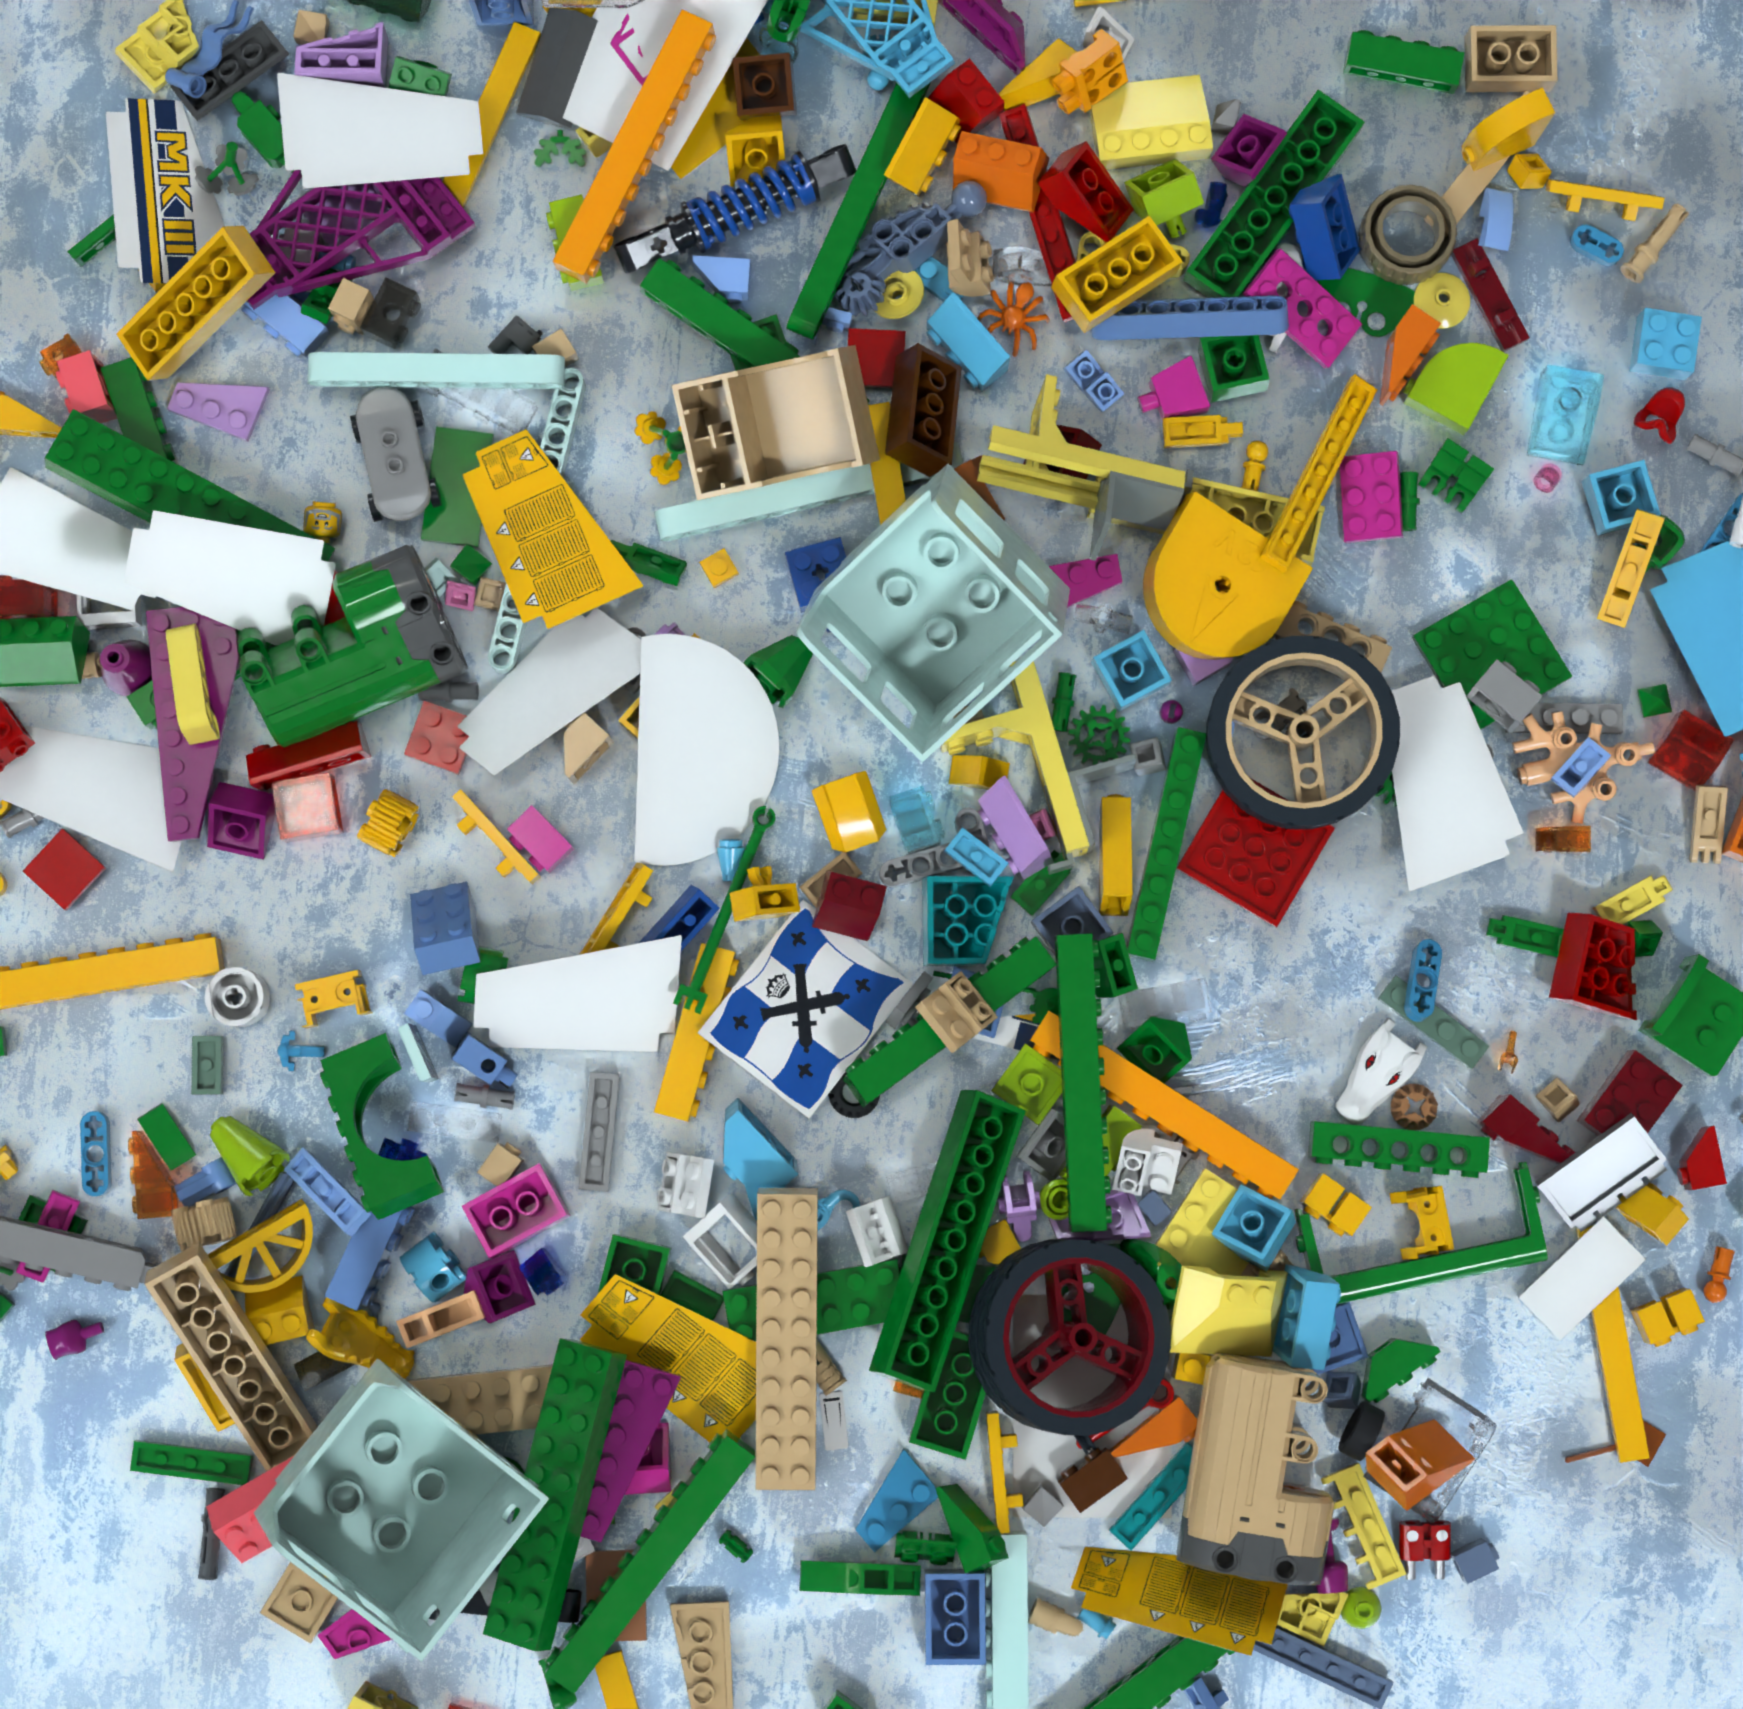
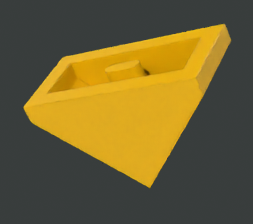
M952 755L949 784L989 790L1001 777L1006 776L1008 779L1010 763L985 756Z

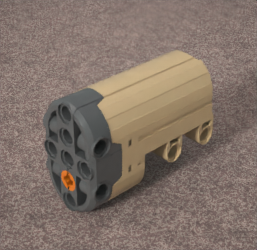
M1216 1353L1211 1357L1205 1369L1176 1550L1177 1561L1204 1570L1236 1575L1257 1581H1272L1302 1586L1321 1584L1335 1501L1326 1491L1284 1482L1287 1461L1302 1464L1310 1463L1318 1454V1446L1315 1440L1301 1425L1293 1423L1296 1401L1314 1404L1322 1402L1327 1396L1328 1387L1326 1382L1313 1369L1294 1368L1284 1361L1235 1354ZM1320 1384L1319 1391L1314 1395H1310L1318 1389V1386ZM1310 1444L1309 1451L1304 1455H1299L1300 1453L1304 1452Z

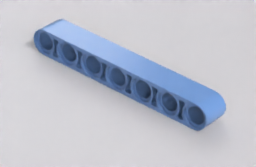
M1282 296L1137 300L1092 328L1091 333L1092 337L1097 340L1276 335L1284 333L1289 328L1287 300Z

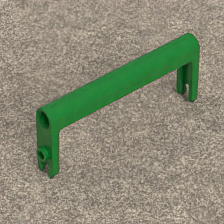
M1519 1162L1518 1168L1513 1169L1524 1223V1235L1420 1257L1418 1259L1331 1275L1330 1277L1340 1284L1339 1287L1341 1289V1298L1336 1305L1547 1261V1248L1537 1204L1540 1203L1538 1188L1532 1185L1527 1162ZM1294 1209L1299 1235L1295 1236L1298 1252L1304 1254L1307 1270L1324 1274L1309 1213H1302V1209Z

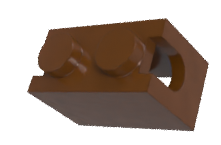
M1099 1447L1092 1449L1084 1456L1085 1462L1078 1467L1072 1464L1060 1473L1062 1478L1058 1480V1483L1079 1513H1082L1128 1479L1106 1447L1101 1450Z

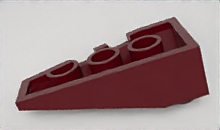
M1511 1094L1499 1095L1477 1121L1482 1126L1480 1131L1486 1137H1490V1140L1495 1141L1497 1138L1501 1142L1556 1164L1562 1163L1576 1153L1565 1144L1561 1147L1557 1143L1559 1141L1558 1136L1552 1130H1548L1542 1125L1539 1127L1537 1123L1540 1119Z

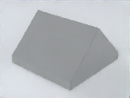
M1054 1109L1049 1110L1016 1156L1049 1181L1055 1180L1066 1166L1064 1117Z

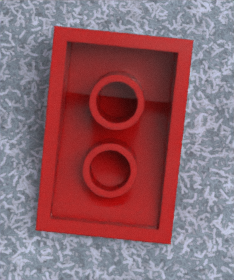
M1087 141L1062 152L1038 182L1043 193L1054 207L1105 242L1112 240L1134 211Z

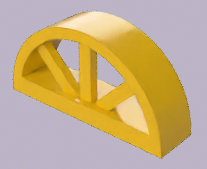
M300 1199L207 1254L216 1269L241 1255L235 1278L218 1271L229 1289L244 1293L263 1292L276 1288L293 1277L304 1264L312 1244L313 1225L309 1210L305 1202ZM302 1220L301 1239L277 1234L297 1221ZM268 1241L294 1247L297 1250L288 1263L279 1270L263 1242ZM256 1247L271 1275L260 1279L244 1280L253 1248Z

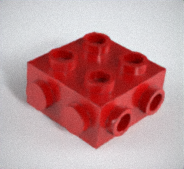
M0 697L1 772L15 758L24 755L35 742L9 704Z

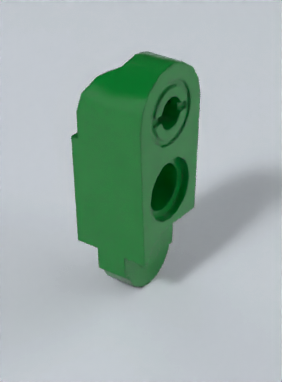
M774 0L766 25L771 37L781 42L794 40L800 33L811 0ZM780 22H786L789 25V28L783 30L779 27L778 24Z

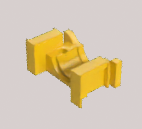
M354 970L295 984V989L303 991L304 998L297 999V1001L303 1003L307 1025L302 1027L308 1029L318 1026L316 1014L339 1007L355 1005L357 1015L372 1014L366 992L367 985H357L355 978L362 977L361 971ZM347 989H350L351 991L349 995H346ZM314 997L318 998L316 1003L313 1002Z
M1442 1186L1413 1188L1410 1191L1389 1193L1391 1204L1408 1202L1409 1209L1415 1212L1420 1224L1419 1235L1417 1238H1414L1416 1246L1400 1249L1402 1260L1418 1259V1255L1422 1254L1434 1255L1439 1254V1251L1454 1250Z

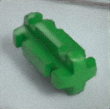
M726 1530L719 1538V1543L726 1545L725 1549L736 1558H741L740 1562L745 1563L752 1556L753 1550L746 1548L747 1544L739 1537L731 1535L732 1531Z

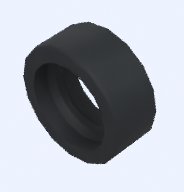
M1362 1401L1353 1412L1343 1431L1338 1446L1339 1451L1357 1461H1362L1366 1457L1365 1452L1372 1448L1384 1422L1385 1412L1366 1401Z

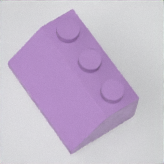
M1006 776L1001 777L978 800L982 809L977 812L980 814L985 826L991 824L996 833L991 836L999 850L1005 848L1010 857L1006 861L1009 863L1008 865L1013 874L1015 875L1019 872L1024 880L1054 862L1047 845Z

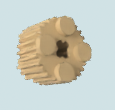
M228 1197L215 1200L207 1199L196 1202V1206L189 1208L185 1206L171 1210L175 1234L181 1251L188 1249L198 1242L202 1246L213 1245L228 1241L230 1238L237 1236Z

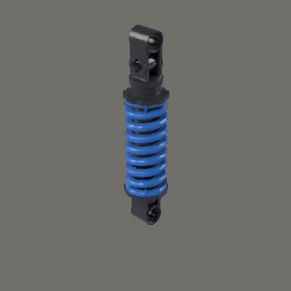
M846 144L835 146L809 160H806L803 154L797 151L791 156L790 161H778L776 171L772 167L767 166L763 168L762 177L756 172L751 173L748 178L749 184L740 178L735 181V190L727 184L722 186L721 197L715 191H710L707 193V203L701 197L681 202V213L674 217L669 215L665 217L664 224L637 236L626 238L616 243L613 247L625 273L637 271L647 264L676 251L682 255L686 253L687 249L694 246L701 253H704L712 247V243L715 242L713 237L715 236L720 243H723L727 239L725 232L728 230L731 231L733 236L737 237L740 235L739 226L742 224L749 231L754 229L753 219L758 218L761 224H766L768 222L766 209L768 208L771 209L775 218L782 216L779 206L782 202L785 203L789 212L795 211L796 206L793 197H796V199L800 198L804 206L820 202L819 188L848 178L855 174L857 170ZM655 237L662 241L660 242L661 248L659 249L651 246L654 244L653 239Z

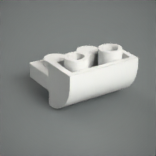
M1138 1129L1128 1133L1122 1142L1112 1190L1141 1196L1142 1190L1147 1189L1172 1195L1183 1144L1154 1137V1129Z
M667 1152L666 1159L662 1164V1186L657 1195L658 1210L705 1218L714 1160Z
M890 1195L846 1211L865 1267L908 1252V1246Z

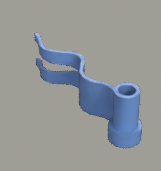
M234 0L231 4L229 15L224 22L209 25L204 29L202 33V48L199 55L195 59L186 62L180 70L174 67L168 69L165 75L166 82L182 89L183 93L193 98L201 97L207 86L206 80L202 76L219 64L222 58L224 38L229 34L243 32L249 24L254 8L248 6L239 25L232 29H226L233 25L239 1Z

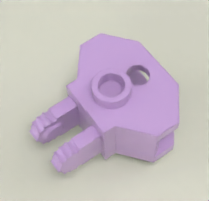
M1030 1171L1023 1172L1024 1184L1009 1186L1007 1175L1005 1174L1001 1186L1002 1196H998L999 1213L1005 1214L1007 1223H1012L1015 1238L1024 1243L1032 1237L1031 1221L1037 1220V1209H1041L1039 1192H1034Z

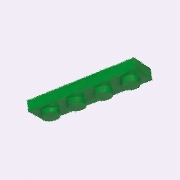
M135 1440L130 1471L244 1485L250 1481L253 1455Z

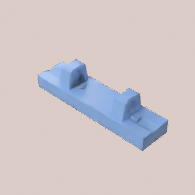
M302 1147L285 1167L284 1171L349 1236L353 1237L359 1227L371 1215L305 1148Z

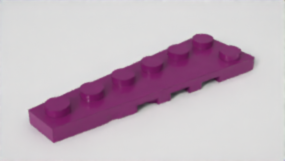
M626 1359L581 1537L602 1542L680 1382V1375Z

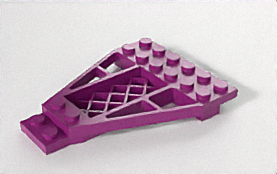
M295 170L257 228L250 233V236L276 273L247 302L255 310L275 295L283 297L339 283L343 278L351 280L430 260L474 229L475 223L439 177L370 183L377 194L368 193L369 183L364 184L363 192L348 190V185H342L343 189H339L341 186L314 188L279 212L302 178L301 170ZM329 195L342 196L340 208L325 207L326 197ZM346 197L362 199L360 211L345 209ZM366 201L382 202L380 214L365 212ZM387 205L390 210L385 213ZM306 211L317 212L316 225L301 223L302 214ZM323 213L338 215L337 227L321 226ZM343 216L359 218L357 230L343 229ZM364 219L375 220L362 229ZM394 223H401L421 248V251L381 261L368 242ZM283 227L295 229L293 241L278 239L279 230ZM300 230L315 232L313 244L298 242ZM320 232L335 234L333 247L318 245ZM340 235L350 236L349 239L339 245ZM279 246L291 248L290 260ZM359 248L365 249L375 262L320 276ZM296 250L312 251L310 263L295 261ZM317 252L327 253L315 262ZM296 268L305 270L299 273Z

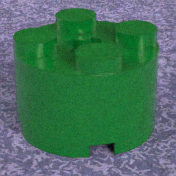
M479 946L480 963L464 966L460 989L465 990V995H458L457 1001L475 1005L476 974L506 969L508 958L503 957L504 951Z

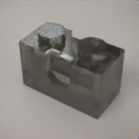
M385 277L360 327L363 334L393 349L396 348L398 342L403 343L408 333V328L405 326L410 317L415 318L421 307L417 292ZM398 310L400 311V316L396 320L391 321L386 318L390 311Z

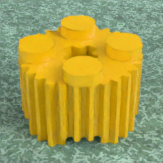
M384 789L378 800H373L366 812L370 819L367 822L368 824L364 823L361 826L357 838L387 855L396 857L403 847L399 841L403 842L409 831L412 832L419 817V814L416 813L419 807L402 796Z

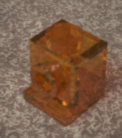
M69 333L64 335L63 339L40 351L43 359L39 363L47 376L53 374L57 379L56 371H59L57 361H55L56 357L63 354L62 359L82 353L78 344Z

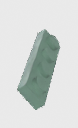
M1395 975L1377 999L1467 1068L1473 1069L1487 1051L1489 1045L1436 1005L1434 1006L1433 1013L1424 1021L1415 1022L1409 1019L1404 1011L1407 983ZM1420 995L1419 1001L1414 1004V1006L1418 1007L1419 1013L1424 1010V1008L1420 1007L1423 995Z

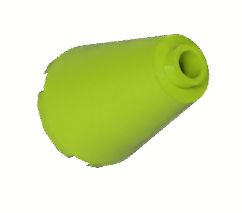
M232 1116L220 1117L211 1126L210 1137L245 1196H253L254 1194L251 1191L256 1188L263 1191L277 1179L280 1172L284 1171L285 1168L282 1165L284 1159L288 1162L290 1160L289 1154L284 1149Z

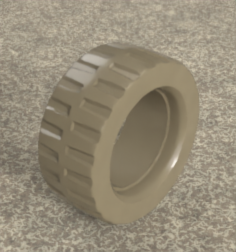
M1400 185L1388 189L1372 202L1364 214L1358 233L1360 254L1368 268L1387 282L1397 285L1422 283L1427 278H1432L1441 270L1454 249L1457 228L1452 209L1436 192L1423 186ZM1399 211H1410L1422 216L1424 219L1428 215L1434 222L1431 227L1434 234L1433 247L1426 253L1417 256H1406L1394 251L1385 240L1383 220ZM1441 213L1444 215V218H1445V221H1446V224H1447V227H1448V230H1449L1447 237L1444 236V234H1445V224H1444V221H1443V218H1442Z

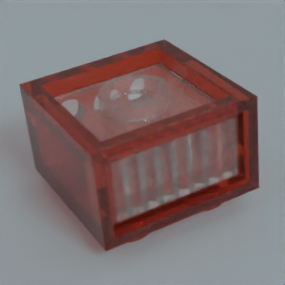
M0 575V619L58 617V589L26 580H12V576Z
M331 773L271 782L280 840L290 843L344 833L335 776Z

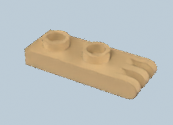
M1696 785L1689 856L1690 863H1697L1699 852H1701L1702 863H1709L1710 852H1713V864L1721 863L1728 787Z

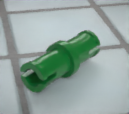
M1400 472L1403 531L1417 530V505H1420V498H1417L1418 472Z
M1058 672L1056 695L1052 697L1051 704H1054L1052 723L1055 731L1068 732L1071 707H1074L1075 703L1072 697L1077 675Z

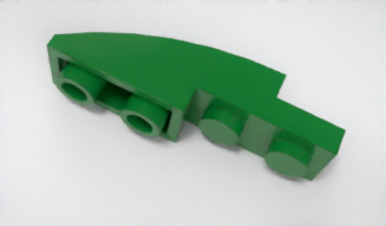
M800 1560L799 1591L920 1596L921 1565Z

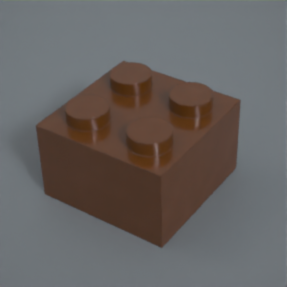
M790 53L733 58L737 116L740 120L772 115H781V117L797 115L793 59Z

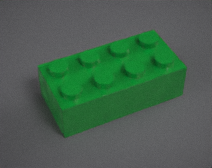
M955 1330L935 1392L923 1391L908 1440L909 1443L966 1460L986 1393L975 1374V1367L973 1368L968 1347L969 1334Z

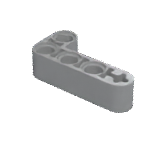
M963 808L960 810L954 822L956 833L958 834L962 828L959 821L960 818L964 815H971L975 818L976 825L974 828L966 830L989 847L980 814L973 808ZM946 843L885 862L880 869V880L882 884L889 888H897L921 881L927 876H938L965 867L957 861L952 865H945L941 862L940 854L950 844ZM921 858L927 861L929 868L926 872L916 873L913 870L912 863L916 859ZM907 862L910 878L905 877L906 872L898 874L896 881H892L890 877L885 878L884 875L888 873L889 867L899 871L904 869L902 863Z

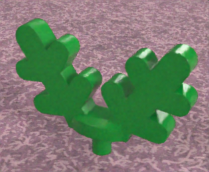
M557 130V136L551 137L550 140L541 139L539 144L544 148L534 150V155L537 156L535 159L537 167H541L545 161L547 164L552 163L550 153L552 152L555 156L559 154V150L556 147L557 144H564L561 150L564 156L570 152L571 155L568 158L570 164H574L576 161L580 167L586 165L583 158L587 154L586 150L576 148L581 146V141L579 139L570 140L569 137L563 136V130Z

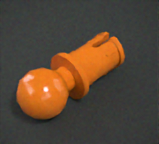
M1716 1246L1710 1272L1707 1271V1274L1712 1276V1280L1706 1283L1703 1288L1705 1298L1712 1303L1723 1301L1727 1295V1289L1723 1283L1724 1279L1731 1280L1729 1273L1735 1254L1733 1250Z

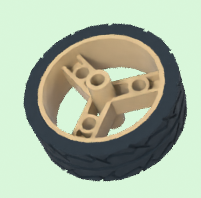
M1289 636L1267 642L1247 653L1227 672L1212 700L1206 722V749L1216 779L1224 793L1240 809L1263 823L1281 828L1315 829L1337 823L1357 812L1381 789L1394 767L1399 749L1400 716L1394 695L1381 672L1365 656L1342 642L1319 636ZM1297 665L1318 667L1335 674L1345 681L1302 715L1245 692L1253 682L1265 674L1282 667ZM1340 700L1345 706L1344 712L1341 714L1333 713L1330 709V701ZM1364 705L1371 725V747L1367 762L1359 777L1350 787L1338 795L1326 798L1319 739ZM1258 709L1267 711L1269 721L1263 724L1256 722L1253 717L1254 711ZM1320 710L1330 720L1321 730L1317 720L1312 717V715ZM1275 716L1292 721L1285 734L1271 727ZM1232 722L1288 745L1295 802L1270 795L1257 786L1244 772L1236 757L1232 742ZM1296 729L1305 730L1308 738L1300 737ZM1312 746L1313 763L1300 764L1296 751H1304ZM1304 769L1313 771L1315 774L1314 783H1303L1300 779V772Z

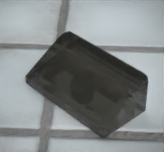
M318 1351L295 1363L294 1367L305 1392L356 1364L333 1360Z

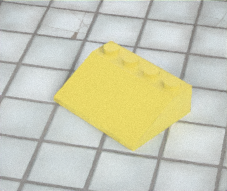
M1200 75L1128 82L1098 103L1091 105L1090 116L1095 154L1106 170L1164 164L1173 159H1177L1179 162L1210 159L1213 151V141Z
M1203 1169L1155 1245L1169 1252L1182 1266L1209 1267L1219 1275L1241 1276L1249 1262L1241 1259L1212 1235L1214 1228L1238 1189L1208 1169ZM1169 1277L1165 1284L1174 1289L1176 1287V1280L1173 1277Z

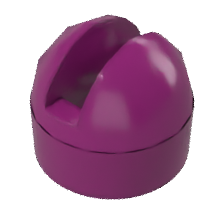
M1175 700L1164 702L1159 710L1160 718L1168 724L1178 722L1183 715L1181 704ZM1170 705H1176L1174 717L1168 718Z

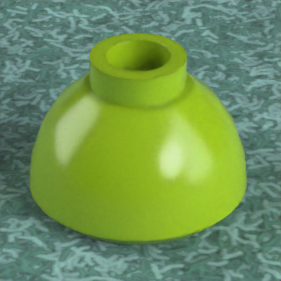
M1052 1180L1045 1184L1040 1191L1041 1210L1051 1219H1067V1180Z
M1355 1587L1346 1592L1348 1597L1341 1611L1343 1620L1351 1627L1357 1629H1366L1373 1626L1381 1615V1603L1378 1596L1372 1590H1368L1365 1587Z

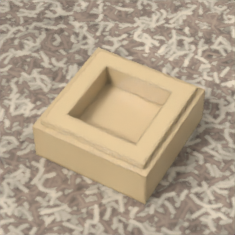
M481 577L474 605L499 612L506 583Z

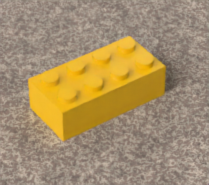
M1147 216L1056 275L1051 288L1085 334L1174 276L1183 261L1152 218Z

